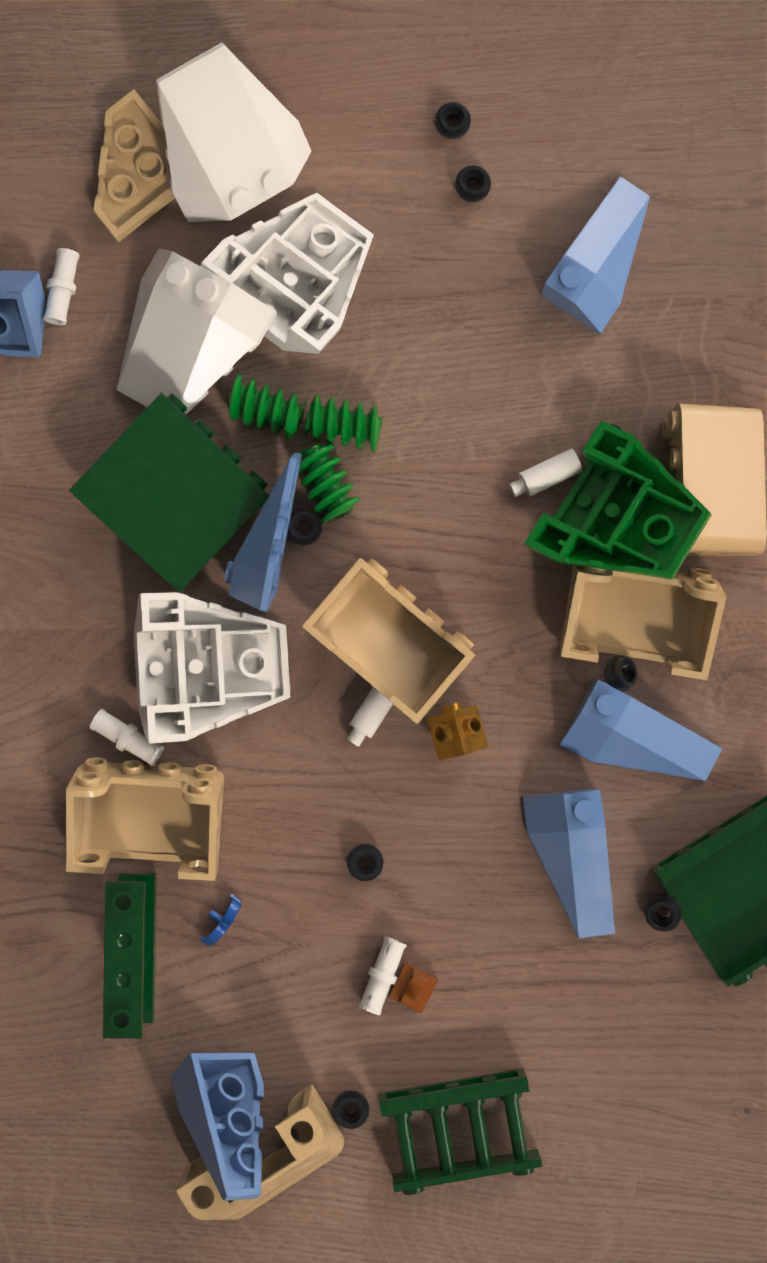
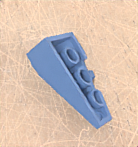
M622 177L617 180L545 282L541 292L542 297L599 335L621 304L650 198L648 194Z
M0 271L1 355L36 358L41 355L45 324L43 317L46 312L47 302L39 271Z
M294 453L290 457L234 562L229 561L226 568L225 583H230L228 595L261 611H268L277 594L302 454Z
M593 680L559 743L560 746L591 762L706 781L722 750L721 747L600 680Z
M586 788L522 797L527 834L555 888L577 937L586 938L615 934L606 828L600 789Z
M190 1053L171 1075L179 1112L222 1200L256 1199L261 1195L262 1151L259 1149V1132L263 1129V1117L260 1116V1101L264 1098V1084L255 1053Z

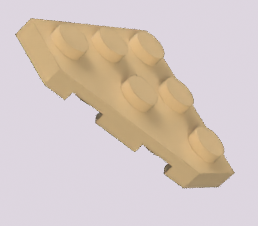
M135 89L106 110L103 146H101L98 169V190L93 209L96 216L117 242H120L175 199L170 188L169 180H171L169 162L166 159L165 147L167 146L164 128L160 120Z

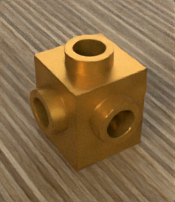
M461 702L439 707L440 715L427 718L438 761L489 748L477 705L462 708Z

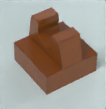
M404 962L397 976L396 983L389 993V998L422 1013L438 978Z

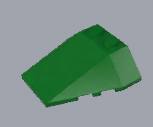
M601 420L582 450L588 463L554 518L543 513L524 544L526 547L559 563L672 580L712 514L632 434Z

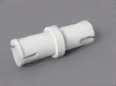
M58 248L53 275L47 281L46 288L49 290L43 320L54 325H66L70 299L76 292L74 278L79 253L66 248Z
M104 709L98 711L90 724L91 730H95L116 743L118 750L121 752L129 751L147 762L151 767L157 762L164 750V746L157 743L147 744L145 735L138 732L137 726L132 723L129 725L107 713Z
M387 936L383 939L384 942L374 967L369 968L368 975H370V979L362 1000L358 1005L359 1008L366 1009V1011L376 1015H381L390 986L396 983L398 977L395 976L403 951L407 946L405 943Z

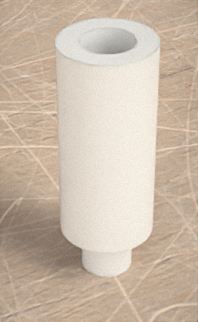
M571 448L520 472V479L510 483L509 486L514 497L525 492L531 497L582 473L583 469L577 454Z
M372 687L349 723L354 728L347 740L358 747L366 736L369 738L373 737L393 705L376 688Z

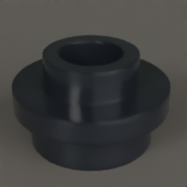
M451 102L439 108L435 117V126L443 137L458 139L468 132L471 116L465 106ZM449 118H456L459 124L451 127L446 121Z
M472 165L463 168L455 180L457 194L467 202L483 200L491 188L489 174L479 166ZM474 180L478 182L479 188L470 190L466 183Z
M309 509L294 511L289 522L287 533L289 538L299 545L314 543L322 533L321 519L314 511ZM302 521H307L311 524V530L306 534H301L297 530L298 524Z
M615 655L608 659L604 676L611 687L622 692L628 690L630 686L636 683L637 668L631 658Z
M358 845L348 855L347 868L350 874L357 880H373L383 869V856L373 845ZM366 855L372 859L373 863L370 868L363 869L359 866L358 860L361 856Z
M659 894L649 899L645 906L644 915L647 923L652 928L664 932L678 926L682 917V909L678 901L672 896ZM662 906L668 908L670 915L667 917L660 916L657 913V908Z
M344 1091L334 1100L332 1108L333 1117L344 1128H358L366 1122L369 1116L368 1100L358 1091ZM347 1103H354L357 1105L358 1110L354 1114H348L345 1112L344 1106Z

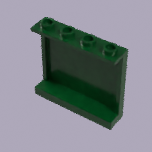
M161 392L68 491L180 593L262 506L270 495L264 491L268 484L252 470L247 474L237 465L241 458L227 445L220 449L211 440L214 433L200 419L193 423L184 414L188 408L173 393L166 397Z
M766 795L650 868L666 895L672 896L680 904L682 909L681 919L719 980L728 987L732 984L736 987L746 983L753 977L752 972L762 965L767 967Z

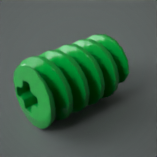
M238 374L231 388L227 407L231 420H238L243 413V423L249 426L257 418V428L259 430H264L271 422L272 434H279L284 427L285 438L290 440L297 433L301 425L308 397L300 406L297 405V393H293L286 401L283 396V388H279L275 395L271 396L270 384L266 383L259 392L256 391V379L252 378L245 387L242 386V374Z
M316 394L309 407L305 437L310 429H312L314 441H319L324 432H326L328 443L333 444L338 435H340L342 446L348 447L351 440L355 438L357 449L362 450L365 443L369 441L371 452H376L383 416L382 418L378 416L377 406L374 405L367 415L364 414L363 403H358L354 411L351 412L348 400H344L340 408L336 409L334 397H330L326 405L321 406L320 395Z
M318 444L298 453L302 454L298 475L308 474L301 484L304 488L314 487L308 494L309 500H321L315 506L314 511L317 514L327 513L320 521L321 525L331 523L354 510L353 506L360 500L359 496L347 497L346 495L354 487L353 483L341 484L340 482L347 474V471L334 470V467L341 461L340 457H328V454L335 448L334 444Z

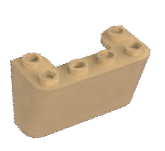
M678 403L668 413V418H663L662 422L663 439L669 440V444L672 446L670 450L671 470H676V480L680 481L712 514L687 557L758 556L762 554L766 547L764 422L761 409Z
M359 558L302 627L382 693L412 721L418 724L476 656L470 650L474 644L459 631H456L453 635L444 631L441 628L444 621L429 608L424 613L413 604L417 598L402 585H399L397 589L392 587L386 580L389 576L388 571L371 558L366 563L362 558Z
M573 565L560 646L561 657L598 663V652L667 663L671 675L708 680L727 596L720 583L712 578L713 573L705 569L692 568L690 572L678 570L671 580Z
M103 758L87 759L84 764L77 768L66 788V872L104 874L110 858L181 862L178 879L215 881L219 862L224 774L218 771L217 767L208 764L198 765L194 768L181 767L174 762H165L151 767L139 760L113 763L107 762ZM84 860H95L96 862L83 863V862H81V861H84ZM193 867H205V868H207V869L195 870V869H192V868H193Z
M313 1084L291 1098L288 1105V1117L275 1125L286 1145L262 1160L261 1195L258 1198L223 1201L202 1157L199 1156L187 1164L176 1193L193 1217L199 1220L240 1219L323 1166L342 1151L344 1146L343 1133ZM292 1126H294L299 1134V1137L296 1139L291 1135Z

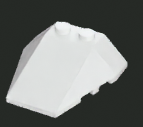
M222 42L156 80L161 122L165 131L167 146L165 147L166 159L169 162L171 180H169L170 188L188 222L231 221L294 184L311 153L310 146L299 121Z
M315 193L281 210L278 216L264 223L261 220L253 224L250 230L236 237L231 235L223 239L203 260L201 267L233 283L277 312L264 335L268 340L283 351L319 354L341 328L374 235L321 195Z
M158 248L140 282L117 391L145 407H148L161 392L166 397L173 393L188 408L184 412L186 415L209 393L208 389L222 375L226 377L234 369L232 366L246 352L249 351L251 353L260 344L277 312L220 276L173 251Z
M178 592L139 594L134 627L137 707L147 744L187 741L197 737V735L290 698L286 625L248 613L230 610L211 602L207 603L190 598L188 595Z

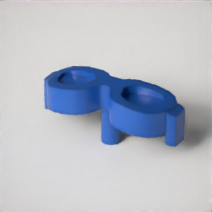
M231 894L230 899L232 902L224 917L214 910L208 915L219 923L208 937L203 936L200 938L208 946L217 942L236 918L242 900Z

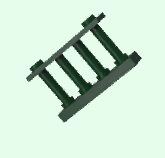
M157 873L118 874V881L105 882L103 1038L142 1039L143 1023H153L155 1021Z
M524 1068L379 1093L381 1116H390V1119L395 1122L403 1170L401 1173L393 1174L394 1192L402 1191L404 1195H414L425 1190L424 1187L510 1172L515 1176H524L535 1171L534 1168L543 1167L538 1149L527 1150L519 1098L522 1097V1093L530 1092ZM500 1097V1100L504 1101L513 1153L491 1157L482 1105L485 1103V1099ZM463 1103V1106L468 1108L476 1160L454 1163L446 1111L449 1109V1105ZM427 1110V1113L431 1114L440 1166L417 1169L409 1117L412 1116L414 1111Z

